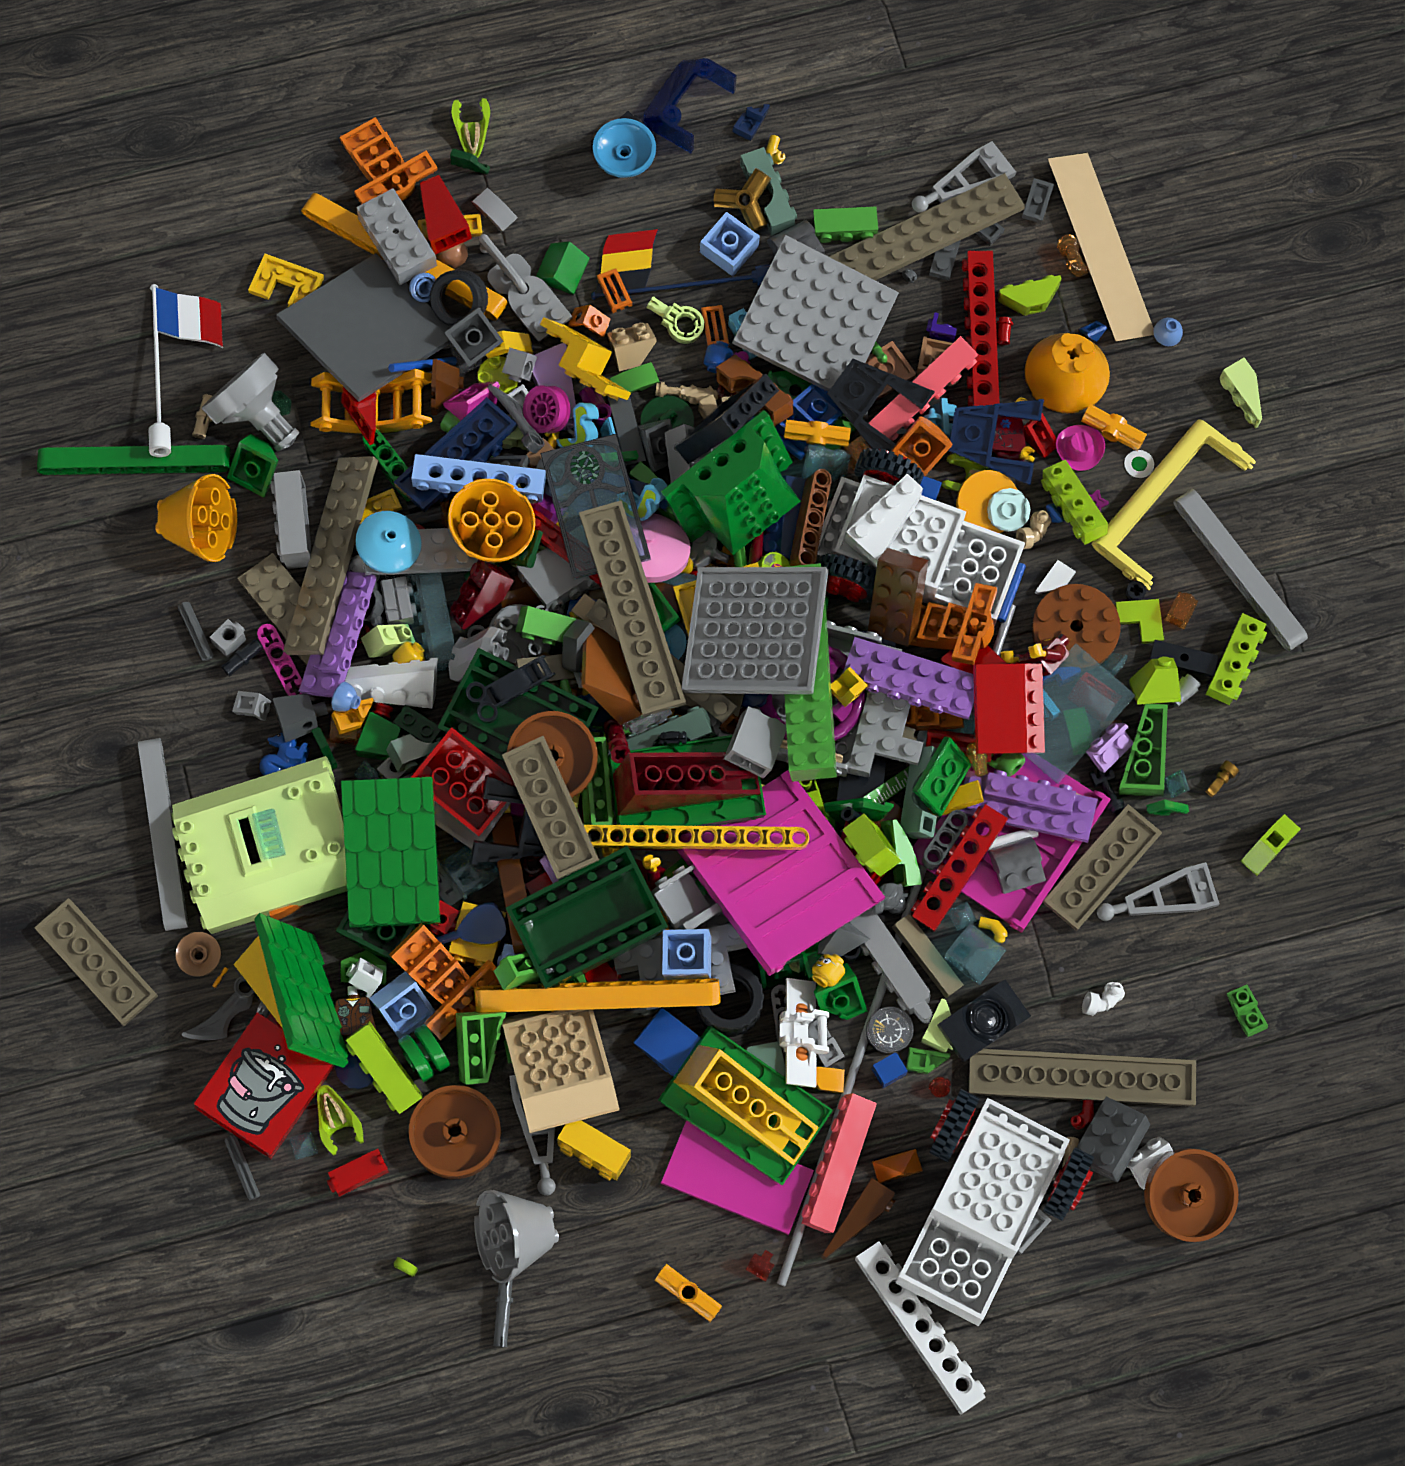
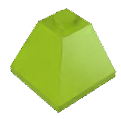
M1160 657L1158 659H1151L1129 679V684L1137 704L1181 702L1178 668L1174 658Z

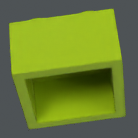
M862 814L842 829L847 836L844 838L845 842L851 849L856 851L857 855L855 857L870 873L874 871L881 877L902 861L880 827L865 814Z

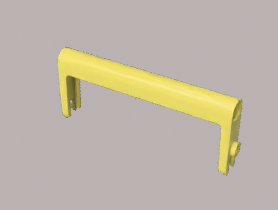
M1200 419L1196 420L1108 523V534L1092 542L1093 548L1119 568L1127 579L1142 582L1147 590L1151 589L1153 576L1135 563L1117 546L1204 444H1208L1244 471L1247 468L1252 469L1253 466L1251 464L1256 463L1250 455L1242 450L1238 443L1231 442L1208 423Z

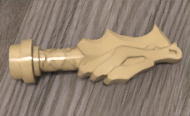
M665 382L656 384L655 396L675 395L685 402L688 401L690 404H698L700 400L712 394L715 400H717L718 393L711 386L699 388L692 384L690 387L682 385L678 388L668 387L665 385Z

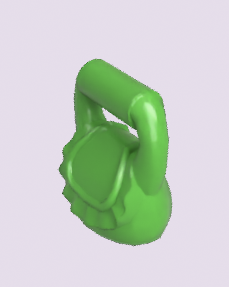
M1002 754L995 761L991 759V762H987V764L997 770L1006 772L1007 776L1011 777L1024 765L1025 757L1023 754Z

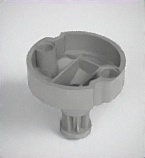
M265 353L259 355L202 406L204 412L215 424L220 422L223 424L242 421L251 422L258 431L261 430L274 445L273 448L277 452L290 447L299 434V431L296 428H292L279 413L280 410L272 402L277 379L275 373L279 368Z

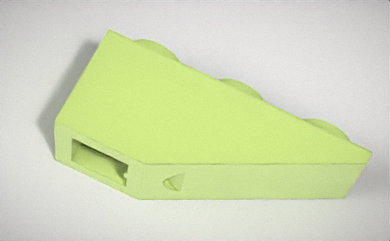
M1242 358L1223 369L1220 382L1223 388L1231 393L1235 405L1241 407L1246 420L1257 428L1262 420L1257 376L1247 360Z

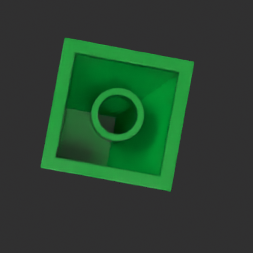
M252 434L241 440L227 478L264 498L278 463V459L270 444Z

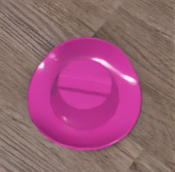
M1073 425L1059 433L1056 440V448L1062 461L1066 459L1072 469L1084 471L1093 468L1100 462L1105 451V441L1097 429L1085 425Z

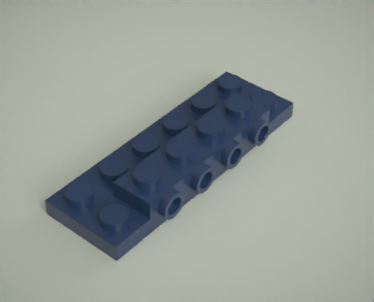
M486 397L424 455L487 463L491 456L496 457L501 453L502 441L517 428V423ZM414 464L394 481L395 487L424 513L438 500L441 502L445 498L449 500L456 493L452 491L450 493H442L436 489L419 490L413 487L412 472ZM435 472L432 473L430 476L433 478H437L441 474ZM460 475L452 477L453 480H460L462 478Z

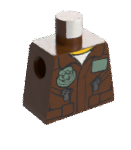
M354 986L346 987V999H338L335 1008L342 1026L340 1032L343 1039H347L348 1036L369 1021L376 1029L369 997L360 998L359 989H356Z

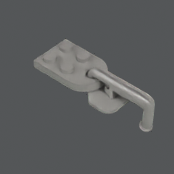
M486 234L479 236L481 252L489 253L497 263L488 272L490 285L498 294L508 295L510 308L538 343H541L550 336L546 333L547 329L540 325L543 317L561 324H565L572 319V315L542 279L530 276L531 267L521 255L510 254L505 258Z

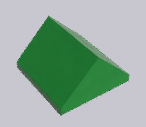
M570 241L550 243L536 277L542 279L550 287L574 295L590 258Z

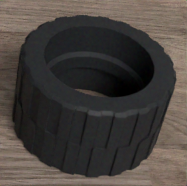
M730 963L733 981L744 986L750 995L751 1003L746 1014L738 1019L727 1020L716 1016L709 1006H695L699 1020L706 1029L708 1026H711L725 1036L735 1037L746 1033L759 1020L764 994L759 979L751 970L744 968L742 965Z

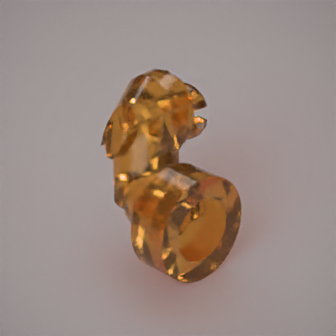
M1073 235L1061 237L1057 243V248L1062 256L1068 258V261H1066L1067 269L1076 277L1087 274L1089 268L1087 263L1082 261L1078 252L1080 245L1077 238Z

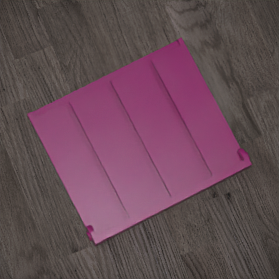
M1035 753L1023 754L1025 757L1024 765L1011 777L1015 778L1016 775H1023L1028 777L1029 781L1036 783L1038 780H1046L1051 783L1050 786L1058 788L1061 784L1069 785L1072 787V791H1076V793L1082 796L1098 799L1092 823L1093 827L1111 799L1102 792L1091 791ZM995 754L991 759L995 761L1002 754ZM972 760L973 764L968 771L988 775L989 772L994 773L997 769L991 767L987 762ZM965 777L962 780L960 786L964 785ZM949 814L941 816L935 825L937 830L940 829ZM968 817L966 825L971 826L975 819ZM958 818L951 820L955 826L962 825L961 820ZM979 824L976 832L979 835H986L989 832V827L986 824ZM1005 825L997 837L1023 830V828ZM1038 832L1039 836L1033 839L1042 857L1041 864L1046 881L1006 894L1002 893L996 871H994L988 851L961 893L1010 924V927L1022 933L1082 844V841L1074 840V842H1070L1059 836ZM939 837L941 843H950V839L948 837ZM959 837L955 844L959 845L963 838ZM933 838L918 839L912 847L919 865L923 866L922 857ZM969 842L965 844L964 851L968 854H973L972 844L974 843ZM935 854L927 855L928 860L931 862L939 860ZM947 855L943 863H947L950 858L949 855ZM955 861L951 868L954 872L960 873L964 870L965 865L961 861ZM936 869V870H928V871H930L931 873H933L934 875H936V876L938 877V875L935 873V872L937 871V869ZM943 880V881H945L946 883H948L949 885L952 886V882H951V881H949V880Z
M789 770L762 787L766 815L763 818L717 826L802 827L809 833V843L806 848L802 850L676 849L689 867L694 865L695 869L692 872L714 902L719 904L722 913L769 976L781 971L790 959L885 899L883 893L798 781L792 782ZM706 832L702 835L701 839L705 843H711L714 840V835L711 832ZM729 832L724 836V840L731 844L737 840V836L735 833ZM753 832L747 836V840L755 844L760 840V836ZM690 833L683 834L679 837V840L682 843H688L692 836ZM773 833L770 836V841L774 844H779L783 840L782 835L779 833ZM796 833L792 839L794 843L802 844L805 841V836L802 833Z

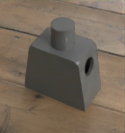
M308 694L273 698L276 716L285 742L311 733L312 729L318 727L316 717L328 714L325 701L312 705Z

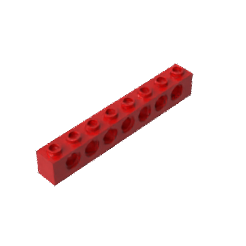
M967 251L966 259H962V271H966V278H963V291H967V297H964V310H968V317H965L964 326L965 330H968L969 337H966L965 341L975 351L982 350L986 353L985 355L978 354L975 358L978 362L970 369V376H967V389H971V396H968V407L994 405L999 403L993 251ZM978 272L982 274V276L976 277L973 273ZM981 292L983 296H976L974 293ZM981 311L982 313H984V315L978 316L975 314V312ZM976 331H983L985 335H978ZM984 370L987 374L981 375L977 371ZM978 390H985L988 394L982 395Z

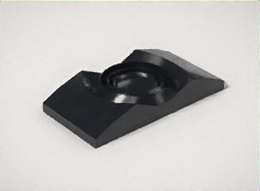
M1005 979L953 1013L937 1026L961 1061L965 1062L1030 1018L1031 1015Z

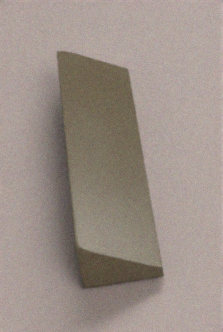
M910 914L892 926V929L945 998H948L964 986Z

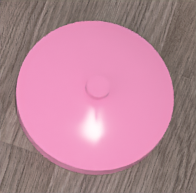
M653 513L645 521H641L651 557L641 560L648 583L663 582L676 577L684 570L690 556V542L682 528L671 519ZM627 517L638 554L643 556L645 554L636 521Z

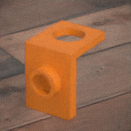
M585 305L574 308L572 319L569 321L568 326L571 328L583 325L599 337H604L611 319L593 306ZM582 312L580 318L576 321L577 315Z

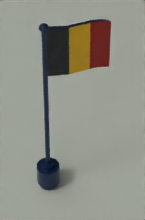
M659 229L608 235L603 248L601 274L616 268L628 294L752 279V282L757 283V287H760L771 264L755 266V270L751 271L752 275L646 287L651 271L653 245ZM611 275L610 277L618 294L623 295L614 275ZM603 278L610 295L614 296L606 278ZM599 282L596 291L591 293L593 300L605 297Z

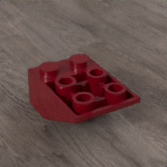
M478 559L477 563H474L471 567L467 582H464L460 589L461 594L458 600L451 606L450 616L461 629L465 630L505 599L514 580L501 567Z

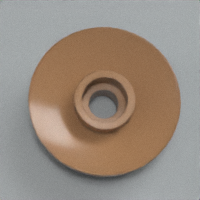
M194 932L188 934L179 942L175 954L176 961L180 969L186 974L195 977L205 976L218 966L221 959V949L213 936L204 932ZM197 953H203V958L197 960L195 956Z

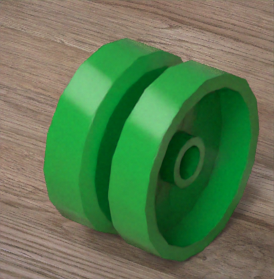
M425 1023L414 1029L418 1044L408 1034L397 1040L407 1063L417 1073L423 1083L433 1077V1070L429 1065L430 1061L438 1071H443L451 1066Z

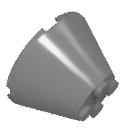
M496 1190L484 1191L479 1196L476 1203L477 1206H480L479 1215L474 1216V1227L481 1260L485 1269H491L495 1275L492 1276V1279L498 1283L510 1282L548 1252L554 1243L558 1242L559 1235L553 1223V1209L550 1206L546 1207L543 1204Z

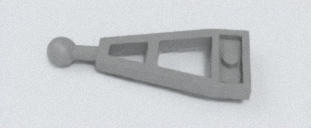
M993 141L976 149L932 187L931 194L925 197L916 196L912 200V208L916 212H924L928 208V204L937 199L940 203H943L1004 173L1008 179H1011L1015 176L1016 171ZM978 159L992 178L969 185L961 173ZM952 180L960 187L946 193L942 190Z
M1205 862L1183 868L1126 896L1124 903L1113 906L1103 903L1097 908V916L1103 921H1108L1113 918L1114 914L1128 911L1129 916L1198 912L1219 906V901L1207 863ZM1186 876L1194 904L1164 906L1160 888ZM1152 893L1156 906L1135 908L1133 901Z
M515 1075L509 1076L512 1100L534 1165H539L541 1179L537 1185L538 1191L545 1196L551 1195L555 1191L556 1185L554 1180L550 1178L548 1164L553 1163L555 1127L533 1133L529 1132L520 1102L521 1096ZM548 1134L547 1156L538 1157L532 1136Z

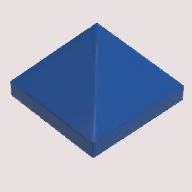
M1095 321L1080 328L1079 331L1097 342L1107 327Z
M1054 503L1046 506L1051 522H1065L1060 507H1056Z

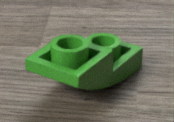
M651 362L610 378L612 382L631 393L637 390L643 391L660 382Z
M1247 984L1227 993L1232 1009L1247 1038L1268 1028L1267 1022L1257 1007L1258 1002Z

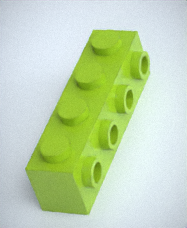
M1066 459L1044 469L1043 479L1041 480L1042 486L1045 491L1051 493L1054 505L1061 508L1063 518L1072 525L1076 538L1081 539L1084 545L1107 535L1108 522Z
M1242 613L1205 695L1227 705H1230L1233 699H1238L1242 688L1239 687L1241 680L1246 681L1250 673V669L1247 668L1249 662L1254 663L1259 651L1256 650L1257 644H1262L1267 632L1264 631L1266 623Z
M370 1021L347 1037L346 1041L348 1044H346V1048L352 1056H358L361 1061L359 1063L361 1069L365 1074H371L374 1079L373 1085L379 1093L383 1091L387 1096L386 1102L392 1111L397 1110L401 1114L422 1099V1092Z

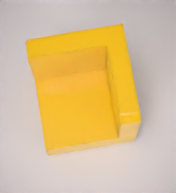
M848 667L831 684V693L846 707L868 685L851 667Z

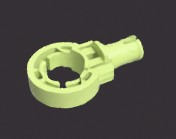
M654 296L648 303L646 308L662 317L661 325L668 328L669 335L675 341L689 344L701 336L704 329V319L695 308L690 306L680 307L676 303L672 307L667 306ZM689 317L694 321L697 318L694 323L695 329L684 337V332H681L677 327V320Z

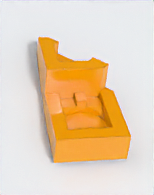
M373 698L361 700L357 709L352 708L345 712L333 711L332 718L339 734L361 728L373 704Z
M816 1067L815 1088L820 1091L842 1093L845 1070Z

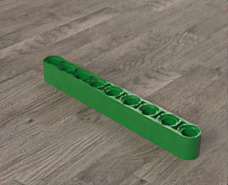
M225 445L171 446V453L165 457L152 456L149 453V446L38 449L37 472L44 475L226 472L230 470V447Z

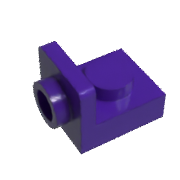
M935 312L933 319L928 320L926 331L930 332L929 338L954 343L957 328L949 324H936L939 313Z

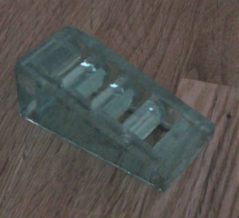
M269 809L253 813L252 816L263 859H272L286 855L276 811ZM271 818H272V821H269V822H265V823H261V824H260V821H264V820H268V819H271ZM270 827H274L275 829L272 831L262 833L263 829H267ZM273 836L277 837V839L264 842V839ZM279 844V848L273 849L270 851L266 850V847Z

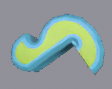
M578 403L574 406L575 438L556 439L560 448L598 438L597 428L592 422V419L599 418L598 409L594 404Z
M653 478L650 485L644 486L640 496L633 492L640 521H645L649 518L664 499L661 493L667 487L664 480ZM628 492L618 494L616 502L622 501L626 516L635 520Z

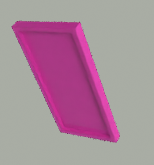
M686 1121L661 1184L789 1235L814 1170L797 1164L785 1183L779 1185Z

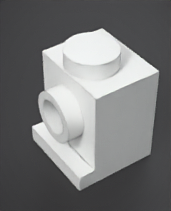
M360 958L356 964L352 963L346 976L349 977V983L356 989L365 991L366 997L370 998L381 984L383 970Z

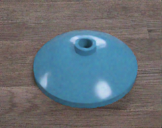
M621 118L606 123L598 130L593 141V155L597 164L605 172L616 177L627 178L641 174L652 164L656 154V142L652 132L644 124L633 119ZM627 153L628 155L624 157L621 154Z

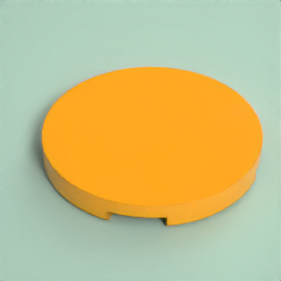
M993 470L980 471L972 474L962 483L956 499V508L966 511L964 521L1001 533L1003 531L993 526L988 518V502L993 494L1002 489L1012 488L1017 490L1011 479L1000 472Z

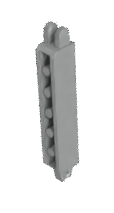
M870 908L851 920L850 924L870 938V940L860 945V949L865 956L870 955L874 961L871 964L877 974H883L886 979L884 984L891 993L893 991L898 996L896 1001L903 1011L907 1009L910 1015L915 1013L922 1023H930L933 1018L932 1011L928 1005L930 990L879 916Z

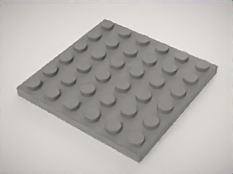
M785 235L732 343L829 392L852 359L866 363L899 292Z
M698 567L681 688L683 693L813 694L828 569L826 567Z

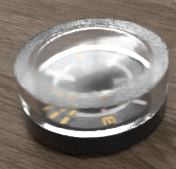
M885 1007L878 1010L870 1017L866 1025V1037L869 1044L876 1051L883 1054H893L901 1051L910 1043L913 1037L914 1028L911 1018L906 1012L897 1007Z

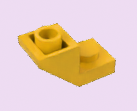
M499 331L497 333L504 342L487 353L486 357L489 359L508 353L509 348L533 354L530 335Z

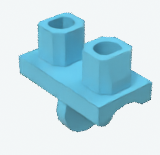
M941 398L940 402L934 404L933 408L929 409V414L924 417L937 425L950 438L953 424L949 423V418H954L957 406L949 404L947 398Z

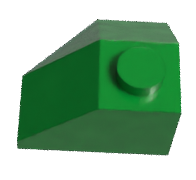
M845 963L843 964L845 974L833 987L827 986L826 988L817 985L814 995L819 1010L827 1011L838 1015L839 1018L848 1020L867 1012V1008L857 977L849 965Z

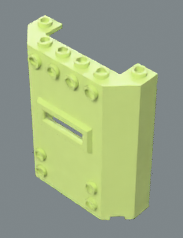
M326 756L172 805L173 812L171 816L175 825L172 828L175 840L180 842L181 848L178 849L181 861H185L187 867L184 870V875L187 882H191L193 890L190 891V896L193 904L197 903L201 913L200 920L203 929H207L211 934L255 921L254 918L259 913L270 916L269 912L290 905L302 906L347 891L343 812L334 785L335 778ZM247 817L261 861L252 865L239 824V820Z

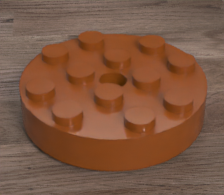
M1083 584L1064 585L1049 592L1039 603L1032 621L1033 642L1037 644L1041 640L1064 634L1069 639V644L1066 646L1069 656L1058 668L1078 667L1081 672L1089 671L1103 664L1113 653L1120 636L1119 614L1112 601L1098 589ZM1075 623L1081 628V631L1074 632L1070 626Z
M546 711L532 715L516 728L510 738L507 752L544 736L550 751H556L559 754L556 764L571 798H574L587 788L596 773L598 750L594 737L579 719L570 714L559 711Z
M451 1085L430 1092L418 1103L410 1119L409 1140L416 1158L428 1171L443 1178L462 1179L479 1173L493 1160L501 1141V1125L495 1107L486 1096L470 1087ZM459 1127L461 1134L451 1138L449 1135L450 1129Z
M1194 1148L1178 1149L1163 1156L1151 1169L1144 1191L1145 1205L1154 1224L1165 1234L1188 1242L1205 1241L1220 1234L1230 1224L1235 1215L1239 1195L1235 1176L1229 1166L1215 1154ZM1193 1189L1195 1197L1190 1201L1188 1198L1189 1193L1186 1191L1190 1192Z

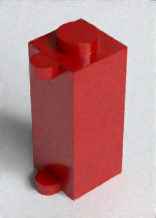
M376 1149L328 1172L330 1179L326 1181L331 1192L336 1191L340 1197L389 1173L379 1149Z

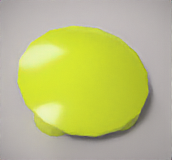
M502 356L486 359L480 365L477 372L479 383L498 381L499 389L506 394L512 392L519 383L510 380V375L502 372L506 358Z

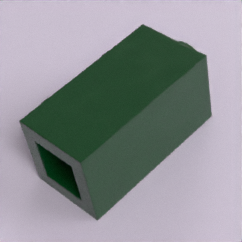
M407 705L404 706L393 722L402 729V734L405 736L411 734L419 741L425 743H435L443 738V730L437 728L438 725Z

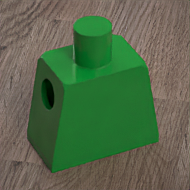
M369 712L355 749L357 756L385 761L389 757L386 751L389 743L402 737V729L379 715Z

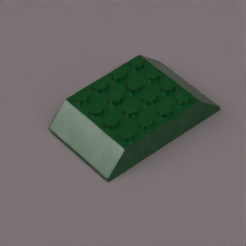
M478 648L437 728L447 733L452 727L479 750L505 762L502 754L507 752L512 734L524 720L532 715L546 711L564 712L576 717L589 728L599 708L545 681L497 708L498 718L496 721L490 724L484 723L477 714V708L480 704H474L467 698L466 689L468 685L473 682H480L486 687L518 669V667ZM479 687L473 688L470 695L472 698L478 699L482 696L483 690ZM485 707L482 710L484 718H491L494 714V709L491 707ZM551 751L556 762L559 754L556 751Z
M628 846L506 907L545 989L569 982L651 940L668 928Z

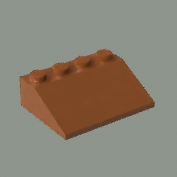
M592 625L595 629L583 643L581 686L620 725H623L642 715L620 643L605 630Z

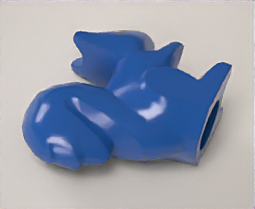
M279 733L267 739L270 745L279 748L277 755L268 754L261 759L259 769L265 776L306 763L310 748L307 747L305 742L300 747L296 746V739L285 742L283 734Z

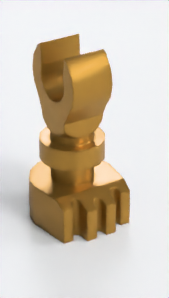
M1224 761L1219 768L1222 772L1217 773V778L1205 791L1211 797L1219 791L1224 783L1229 781V777L1232 779L1239 772V769L1231 762Z

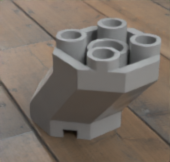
M490 626L470 638L460 637L452 649L455 658L454 660L450 659L448 665L450 679L461 682L478 648L502 660H506L509 654V648L506 647L507 631Z

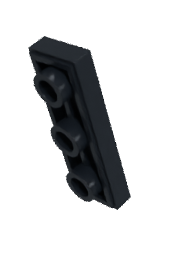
M1154 640L1150 660L1160 657L1174 658L1178 669L1213 678L1219 655ZM1180 658H1185L1186 662L1182 661Z

